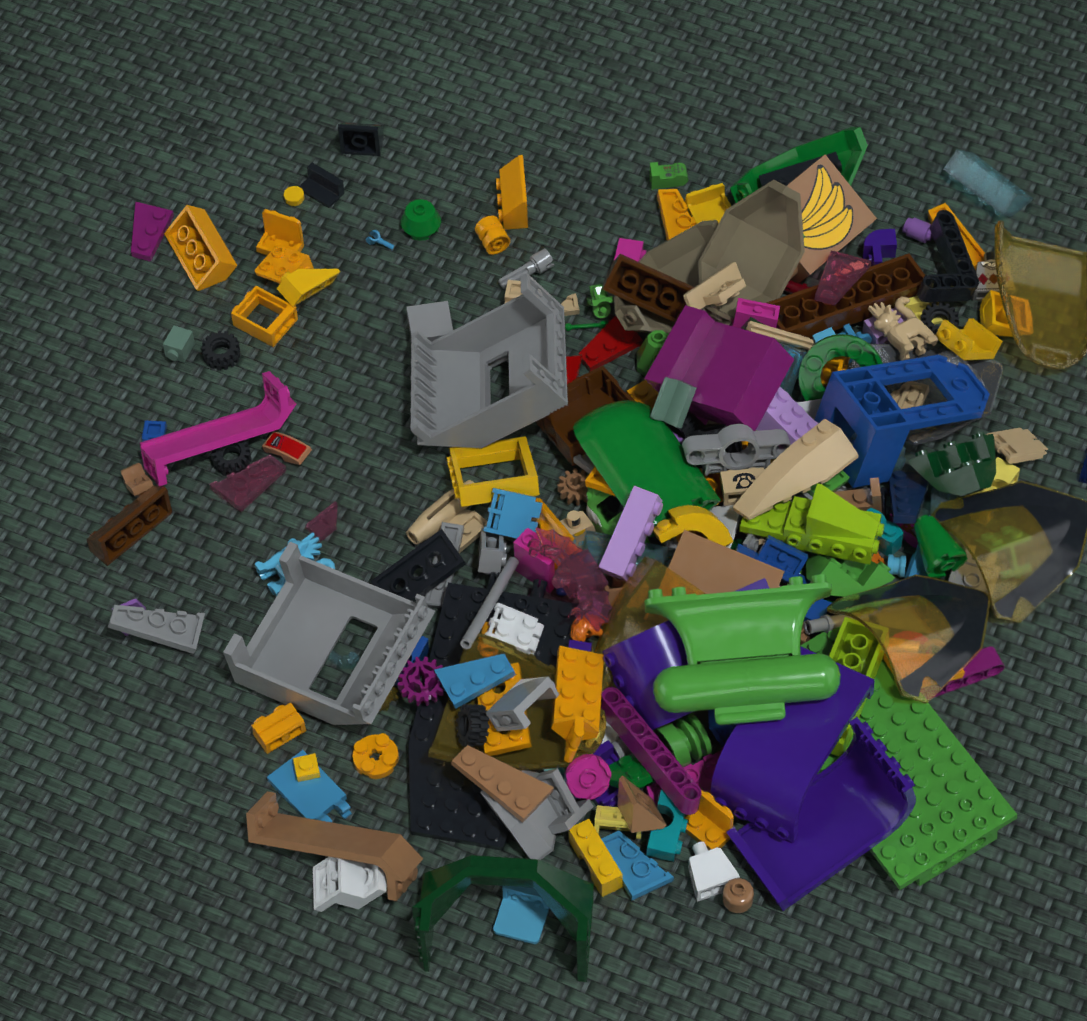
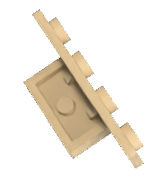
M732 262L685 293L683 297L686 305L702 309L706 305L715 304L717 307L727 303L728 298L739 295V291L746 287V284L741 277L736 262Z

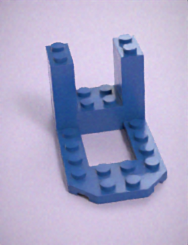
M933 355L832 372L814 421L819 424L822 420L826 419L841 428L848 439L856 438L853 447L859 457L843 469L850 477L849 484L852 488L870 485V478L879 477V483L889 481L910 430L981 418L990 393L967 365L960 362L958 365L947 362V357ZM930 378L948 401L901 409L884 385Z

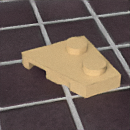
M908 381L890 395L901 409L922 406L928 395L929 385Z

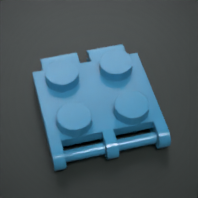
M493 488L492 492L494 495L491 507H488V521L483 531L512 538H518L526 528L536 533L538 522L531 521V518L540 517L543 503L537 502L535 496ZM498 494H500L497 508H495ZM495 513V518H494V521H493V527L491 528V523H492V519H493V514Z

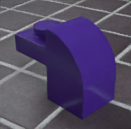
M895 229L875 230L865 238L862 258L868 259L869 267L882 263V258L896 257L897 240Z

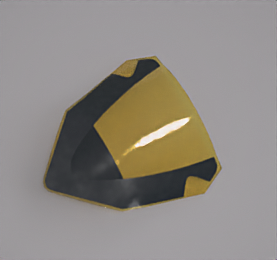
M1024 481L942 502L931 515L943 528L954 534L972 555L984 579L995 618L1021 623L1079 568L1087 539L1086 500Z
M915 574L889 585L838 598L827 607V611L835 615L852 617L862 623L874 635L884 650L901 696L926 704L982 650L987 628L990 597L986 592L975 588Z

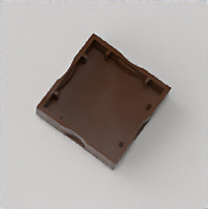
M604 366L568 383L567 406L564 405V407L557 409V411L550 412L549 415L535 421L572 466L577 465L573 462V457L579 454L581 456L586 454L575 436L573 429L575 422L599 406L623 400L635 401L621 389L618 381Z

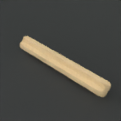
M753 321L748 322L746 327L748 331L773 337L778 342L809 350L814 344L813 340L808 337Z

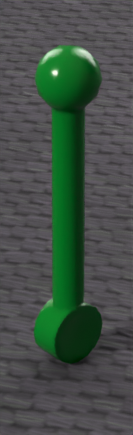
M600 321V323L577 325L566 323L565 330L571 331L572 329L594 327L603 329L608 322Z

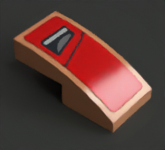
M273 431L262 445L265 452L280 455L284 462L301 465L312 451L311 447L305 443Z

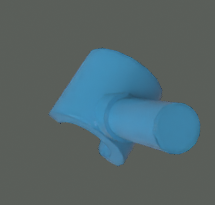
M372 230L369 233L375 239L372 237L365 239L370 245L377 242L391 250L395 246L383 240L377 230Z

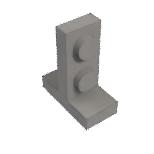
M558 768L541 772L536 777L538 780L554 787L553 792L547 797L558 816L548 826L552 835L569 831L594 807L589 799L575 801Z

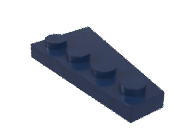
M902 470L892 472L888 484L893 523L916 524L921 504L924 502V496L928 491L930 483L918 472H905Z

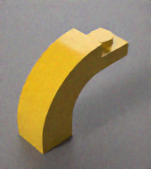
M684 505L668 510L671 518L660 521L653 529L654 535L661 543L683 533L684 530L701 532L704 538L723 546L733 542L726 526L712 512L693 505Z

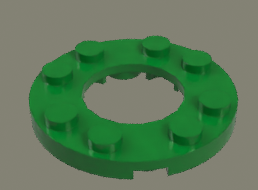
M837 334L819 340L807 351L801 362L799 385L806 401L822 399L826 390L821 382L822 368L834 357H849L855 360L860 367L883 364L880 355L868 342L853 335Z

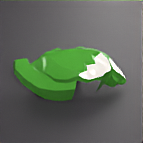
M588 487L586 509L588 518L594 525L596 533L605 543L609 544L622 512L610 520L606 516L607 512L603 511L605 506L601 505V502L609 497L610 494ZM647 537L644 542L645 550L642 558L648 564H653L656 557Z

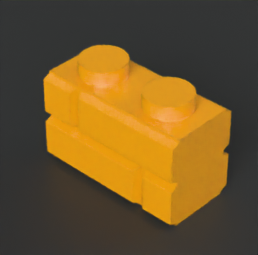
M292 703L279 705L274 709L273 713L266 717L261 716L257 718L254 724L251 725L254 737L261 744L266 754L306 732L305 722Z

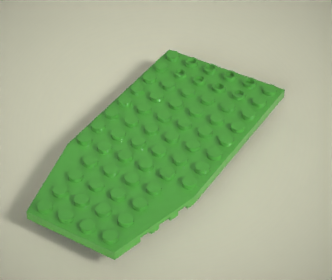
M840 627L828 633L822 632L800 646L817 654L829 656ZM882 659L874 680V693L870 699L867 698L859 720L862 723L865 721L874 732L871 734L875 740L880 739L887 748L885 752L889 758L893 756L901 766L899 771L902 775L908 774L915 784L912 788L916 796V803L908 818L890 836L870 849V852L898 889L901 890L914 881L919 886L923 885L997 839L999 829L1017 819V813L922 694L919 693V697L906 691L904 692ZM830 754L818 774L833 764L840 756Z

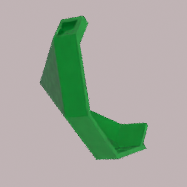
M850 127L798 145L749 169L730 187L735 202L741 201L761 188L759 175L833 152L837 153L841 161V175L851 186L868 146L861 127Z

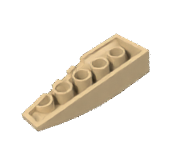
M824 419L781 453L749 486L733 506V510L747 520H751L773 509L774 504L778 502L785 503L792 499V495L799 492L805 493L811 490V486L829 481L859 457L858 453L841 428Z

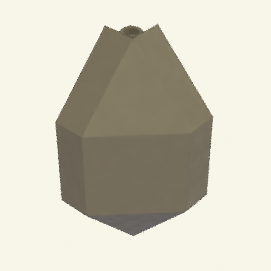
M772 180L726 209L698 261L699 284L730 263L736 262L746 287L739 291V295L728 298L727 303L717 307L715 304L706 305L701 309L705 310L714 321L732 326L738 298L762 303L780 298L805 252L800 193L776 180Z
M717 220L702 221L648 251L638 262L696 287L699 285L698 261L719 223ZM614 295L615 314L625 330L643 333L663 330L669 335L675 322Z

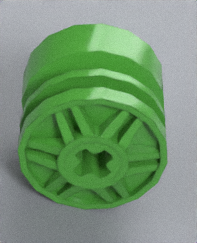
M693 713L674 720V725L667 723L653 730L683 768L691 764V758L697 761L712 751L709 737L703 725Z

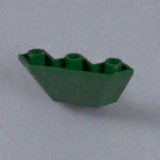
M984 432L972 435V440L956 444V441H951L943 444L944 449L928 453L927 449L915 453V458L908 460V462L938 491L959 496L969 495L987 489L992 485L996 475L993 434L985 435Z

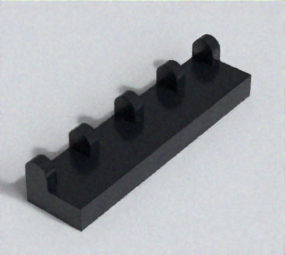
M837 153L827 154L826 156L842 173V164ZM822 156L759 175L761 187L772 180L787 186Z

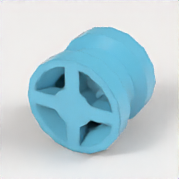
M888 554L887 566L891 569L889 571L890 574L904 578L906 556L895 557L893 554Z

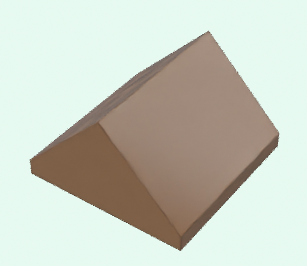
M622 775L619 778L617 806L631 833L666 827L667 825L653 799Z

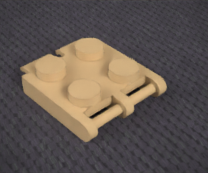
M1014 428L986 434H993L995 450L998 453H1002L1009 464L1041 459L1047 454L1045 450H1048V448L1040 440H1036L1037 438L1028 429Z

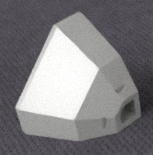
M522 770V772L534 778H536L540 774L537 772ZM481 791L491 809L511 832L529 859L541 860L553 851L557 834L552 835L548 826L558 816L548 798L522 823L486 792Z

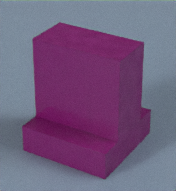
M685 305L644 379L658 393L665 377L682 380L696 387L697 389L687 414L695 419L698 424L705 426L708 420L727 426L744 424L752 428L753 431H756L790 369L794 358L773 337L716 322L705 310Z

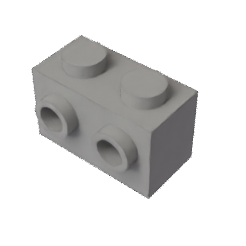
M481 528L478 548V572L490 575L491 572H496L497 574L498 572L500 573L501 566H505L507 543H504L503 535L485 532Z

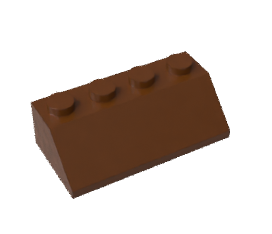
M619 254L605 277L602 290L676 323L686 305L683 295L694 287Z
M152 486L147 491L142 492L131 504L126 505L119 514L110 518L99 530L94 531L87 539L90 552L108 566L172 514L167 489L164 486Z

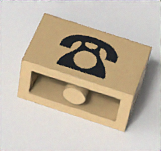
M764 467L720 472L723 505L736 504L749 486L765 470Z

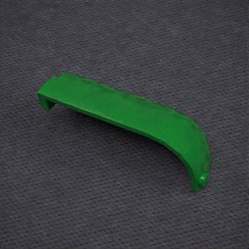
M632 400L613 402L591 410L575 422L573 429L577 440L623 507H625L634 486L660 496L663 508L660 515H656L653 522L654 526L662 520L670 519L671 516L668 510L672 508L693 505L710 511L721 501L698 467L687 462L682 445L664 421L650 417L653 410L651 406ZM652 532L649 537H655L654 533Z

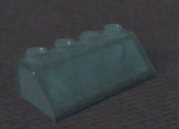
M957 149L944 168L949 173L948 177L951 180L962 183L964 190L970 194L975 193L979 196L978 200L981 203L992 206L994 208L992 211L1000 217H1012L1033 199L975 153Z

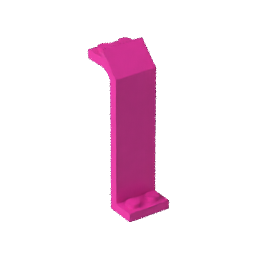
M270 371L262 373L265 396L258 406L140 442L144 469L159 486L167 484L166 475H168V468L166 464L280 429L297 404L290 397L288 387L284 386L280 379L275 377Z

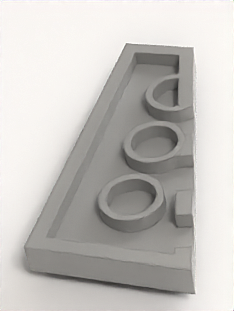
M114 605L108 628L194 654L205 613L193 615L187 614L186 611L172 613L164 612V609L151 611L144 610L143 607Z

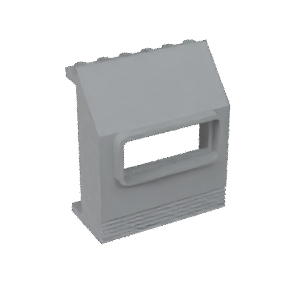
M528 273L520 277L522 295L432 342L419 331L412 334L410 429L414 435H417V445L483 448L549 415L550 412L553 413V411H557V409L564 407V405L567 406L564 307ZM509 359V396L491 404L490 370Z
M289 542L279 558L286 582L246 647L243 637L234 633L223 651L233 679L236 683L286 705L292 703L295 709L333 725L372 724L433 617L435 610L428 608L426 598L422 595L417 594L415 596V603L301 556L298 545ZM354 618L376 627L375 634L336 700L310 690L350 619Z

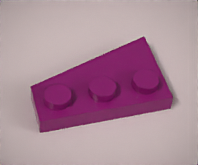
M135 202L131 246L132 257L152 261L164 237V233L174 217L172 210Z

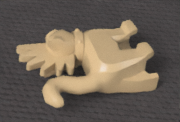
M903 296L896 300L895 307L897 310L893 312L891 305L885 307L883 302L880 303V307L876 303H874L873 307H868V310L877 319L874 321L875 329L882 332L884 337H887L888 341L898 349L901 361L910 358L909 352L914 349V346L916 348L915 353L919 356L925 354L927 343L935 346L938 341L936 335L915 316L913 311L904 306V304L910 302V299ZM897 311L901 313L907 320L898 323V320L900 319L901 315H896Z

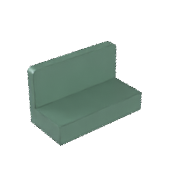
M665 377L650 417L664 421L674 427L682 428L697 388L682 380Z

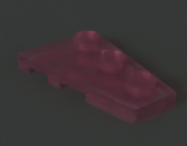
M831 250L814 300L836 305L870 268L872 261Z
M268 455L247 465L246 469L236 474L233 472L227 475V478L220 482L214 481L210 483V489L242 512L286 471V466L273 456Z

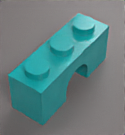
M661 788L657 809L660 813L669 816L672 823L663 829L651 830L646 855L674 862L675 855H680L683 841L679 840L680 833L686 832L688 819H684L685 814L679 811Z

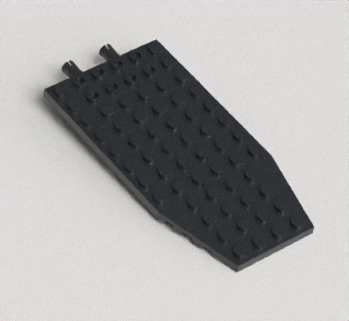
M496 572L490 573L487 589L448 582L429 658L430 663L435 659L436 667L442 665L444 668L487 658L481 655L478 650L481 630L470 649H464L460 642L500 575L499 572L497 577H495ZM535 579L531 596L502 592L496 602L538 618L537 622L544 625L534 655L525 654V656H522L500 647L496 655L505 654L510 664L518 662L521 667L522 679L549 677L555 684L557 651L559 646L568 647L569 640H572L571 625L578 617L580 604L544 598L548 583L541 579V583L538 584L539 579ZM494 608L492 609L486 622H489L490 618L494 616ZM500 685L495 688L494 692L502 693L506 686ZM443 689L444 695H437V702L430 699L429 705L426 706L425 702L421 701V704L417 707L409 740L411 835L503 851L511 836V832L491 809L481 794L483 790L451 765L452 760L466 746H462L458 741L459 738H457L458 730H456V726H458L456 720L459 718L458 712L460 707H454L447 692ZM476 697L465 704L478 705V699ZM554 698L536 700L527 708V716L531 722L529 730L532 747L491 757L520 771L543 772L544 770L540 766L547 760L553 732L551 725ZM508 730V731H500V733L506 734V733H508L510 730ZM484 745L481 746V747L471 746V747H473V748H475V749H477V750H479V751L485 753V752H484Z

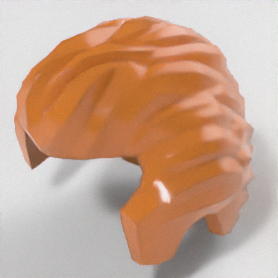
M596 615L578 616L571 625L572 640L585 642V639L591 638L592 635L602 636L603 630L600 628L606 621Z

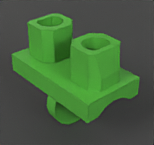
M602 284L589 286L591 297L586 298L587 304L593 306V313L598 318H606L611 312L609 303L614 302L613 296L608 295L607 291L602 290Z

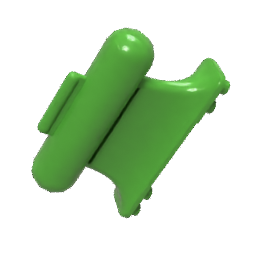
M826 575L812 576V581L809 584H803V577L796 576L789 578L787 586H781L780 588L702 595L686 594L685 587L672 588L671 596H663L662 589L649 590L648 599L644 601L645 612L661 615L673 624L682 639L688 665L663 669L656 676L653 684V694L658 705L667 712L673 713L714 709L716 723L718 725L782 720L786 716L785 703L824 700L833 696L837 692L841 680L840 670L836 662L824 654L801 655L800 651L801 630L808 610L816 601L831 595L832 584L826 581Z

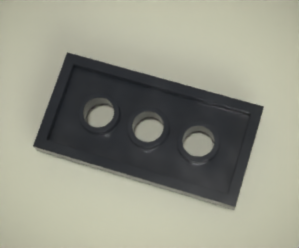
M441 529L371 580V583L374 586L415 602L417 594L425 595L466 565V562L446 533ZM436 555H441V560L436 564H432V558ZM423 568V573L419 577H414L415 570ZM401 581H405L404 588L396 590V585Z

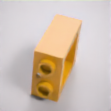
M258 286L247 292L242 302L236 305L231 313L233 326L272 347L280 341L298 320L296 306L293 307L290 303ZM259 304L279 314L267 329L247 319Z

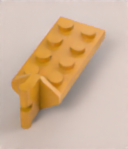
M559 646L555 675V686L559 696L553 700L551 729L566 740L564 761L571 763L581 741L597 738L599 733L604 654Z

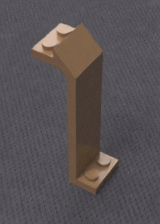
M267 791L246 813L248 841L250 843L374 864L380 867L387 879L388 900L397 901L406 892L409 885L416 880L418 874L417 866L423 860L401 834L278 813L279 805L276 802V793Z

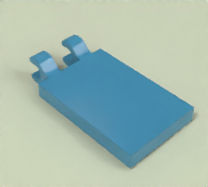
M304 750L267 776L268 782L303 818L332 822L327 814L333 809L343 819L352 814L349 810L351 807L345 801L347 799L346 794L320 767L319 778L298 782L293 758L308 755Z

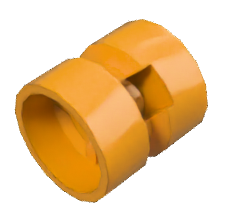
M496 216L484 217L476 224L475 232L488 254H499L507 249L510 244V238Z

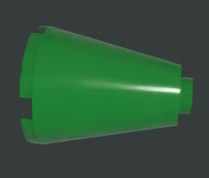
M923 515L916 520L914 529L925 572L930 579L946 576L945 571L952 569L954 572L964 565L968 559L966 552L933 516Z

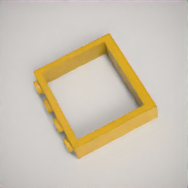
M526 436L497 440L483 448H449L450 457H447V465L455 499H460L461 507L492 502L493 488L530 496L540 495L538 476ZM520 459L525 476L464 485L460 468Z

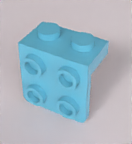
M503 886V899L493 927L494 933L532 944L539 943L550 908L534 888Z

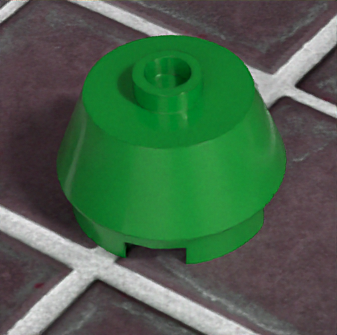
M423 199L410 202L401 217V226L404 232L411 235L414 240H428L430 235L439 231L441 225V216L431 202Z

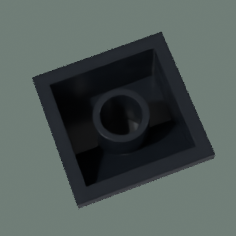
M345 122L338 124L341 154L381 156L384 139L382 125Z

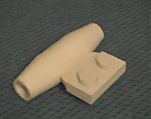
M468 480V481L464 482V485H465V484H472V483H474V482L471 481V480ZM451 489L421 513L406 531V535L413 544L418 545L440 531L442 522L464 525V533L459 553H461L480 537L481 528L487 525V520L475 510H467L468 506L461 507L460 499H455L454 489Z

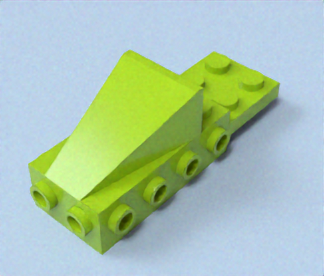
M818 483L812 500L794 496L793 502H778L773 505V509L751 520L743 517L740 524V532L763 537L770 535L798 550L869 565L871 564L873 554H877L880 541H878V536L882 537L884 531V524L881 523L882 514L860 510Z

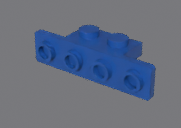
M768 535L758 553L741 544L737 545V552L785 571L781 579L782 582L789 583V578L800 576L803 577V584L810 583L806 576L800 574L808 559V554Z

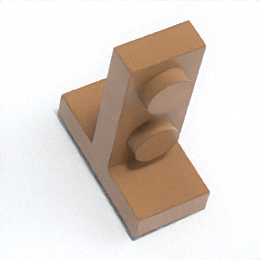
M879 477L870 478V488L834 492L860 510L867 511L869 508H874L882 513Z

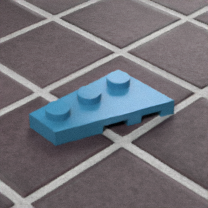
M505 654L434 670L455 708L464 705L516 675Z
M616 831L601 838L623 874V886L631 900L639 898L674 880V876L661 869L654 859H650L642 853L640 848L622 832Z

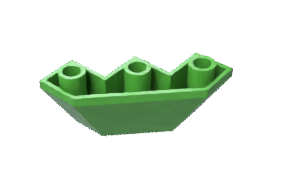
M811 552L806 562V579L811 582L814 575H826V581L832 584V596L857 598L859 597L858 593L883 586L893 581L895 577L889 573L891 569L881 561L878 564L871 561L869 565Z

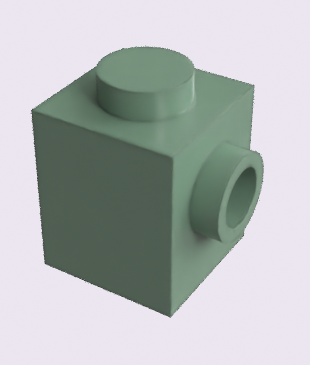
M174 325L163 343L165 357L173 361L178 360L185 363L195 345L193 331Z

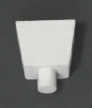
M698 842L692 846L695 855L689 858L688 868L697 902L723 893L724 886L729 880L740 878L738 872L721 848L717 847L708 850L705 842Z

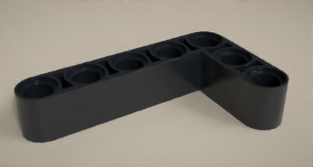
M940 210L937 212L930 230L947 274H929L924 276L916 294L921 301L928 303L969 301L979 285V279L953 214L947 210Z

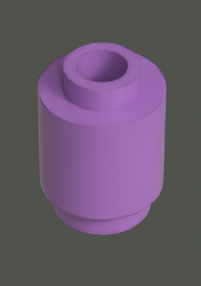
M909 217L903 226V233L907 237L922 243L931 241L933 238L930 230L932 224L915 217L913 219Z

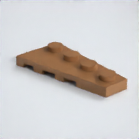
M469 745L451 763L452 766L522 823L554 790V787Z

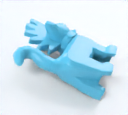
M314 532L302 541L295 538L288 541V543L292 542L298 545L301 556L313 561L315 560L313 555L321 554L317 549L321 548L322 544H316L319 541V537L314 538ZM286 547L274 554L268 561L264 563L257 561L255 563L256 571L262 580H266L275 574L280 577L277 582L271 581L267 584L270 592L276 595V597L286 582L279 562V558ZM322 558L316 561L335 569V563L331 559Z

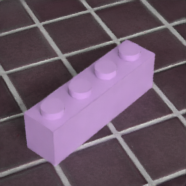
M636 486L633 487L600 562L599 569L603 573L626 582L629 577L634 575L637 558L642 556L645 550L644 542L654 529V519L656 515H660L663 508L662 499L658 494Z

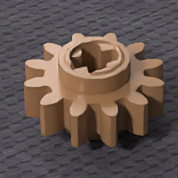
M574 468L572 474L566 470L565 477H559V484H557L558 492H560L561 499L567 497L568 504H571L573 500L576 501L577 506L580 505V500H583L585 503L588 502V487L585 484V479L588 476H586L585 470L578 473V470Z

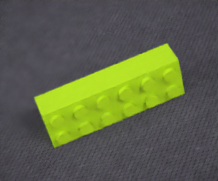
M845 617L829 657L841 665L875 679L889 643V629ZM865 698L853 719L856 717L860 718L867 698ZM850 723L830 754L841 756L847 750L853 735Z

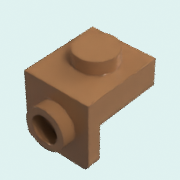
M140 463L121 470L126 487L134 496H139L142 492L154 486Z

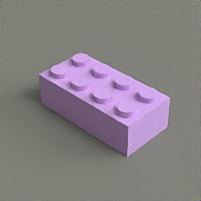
M779 387L756 430L783 429L787 432L792 445L818 423L786 391Z

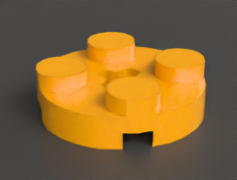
M384 733L366 736L354 744L353 763L355 769L361 775L363 773L371 779H381L390 775L394 771L396 764H398V748L394 741L389 739V736ZM373 753L381 754L379 756V760H375L374 758L369 757L372 756Z

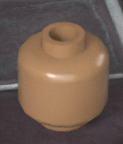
M734 878L725 884L723 903L730 912L743 913L752 906L754 890L751 883L742 878Z

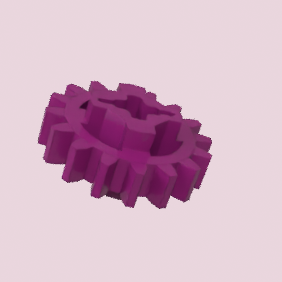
M416 657L415 663L408 660V667H404L401 671L402 674L398 677V690H402L401 696H408L409 703L416 700L417 706L421 704V701H424L426 706H428L430 699L437 702V695H444V687L434 670L443 668V666L439 665L436 667V660L434 659L430 663L428 662V657H425L423 661ZM420 676H422V680H424L425 687H423V684L420 681Z

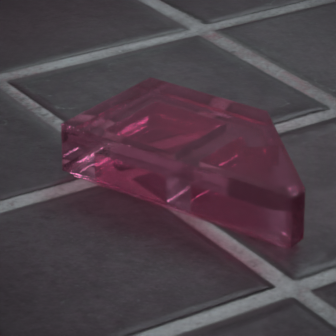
M337 502L332 503L305 525L306 530L310 533L314 532V537H319L320 542L337 529Z

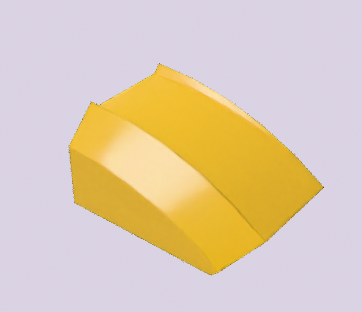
M990 290L982 299L979 308L980 323L994 335L1024 337L1033 334L1028 300Z

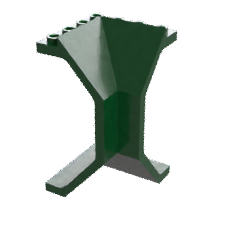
M470 855L423 873L420 902L412 907L415 935L418 942V952H420L419 962L423 963L424 971L429 972L434 925L470 884L531 887L537 891L577 942V980L579 982H587L594 884L538 859Z

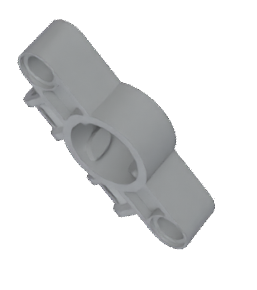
M744 424L729 425L718 434L689 436L682 443L687 462L691 465H701L703 476L727 471V469L742 470L752 467H764L766 469L770 465L771 459H776L791 445L788 434L783 429L753 431L752 428ZM734 442H748V446L740 452L727 453L725 451Z

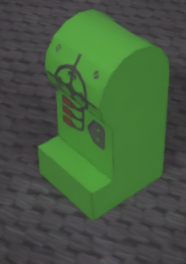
M658 162L650 163L649 177L651 190L684 186L688 182L685 164L674 163L672 165L658 166Z

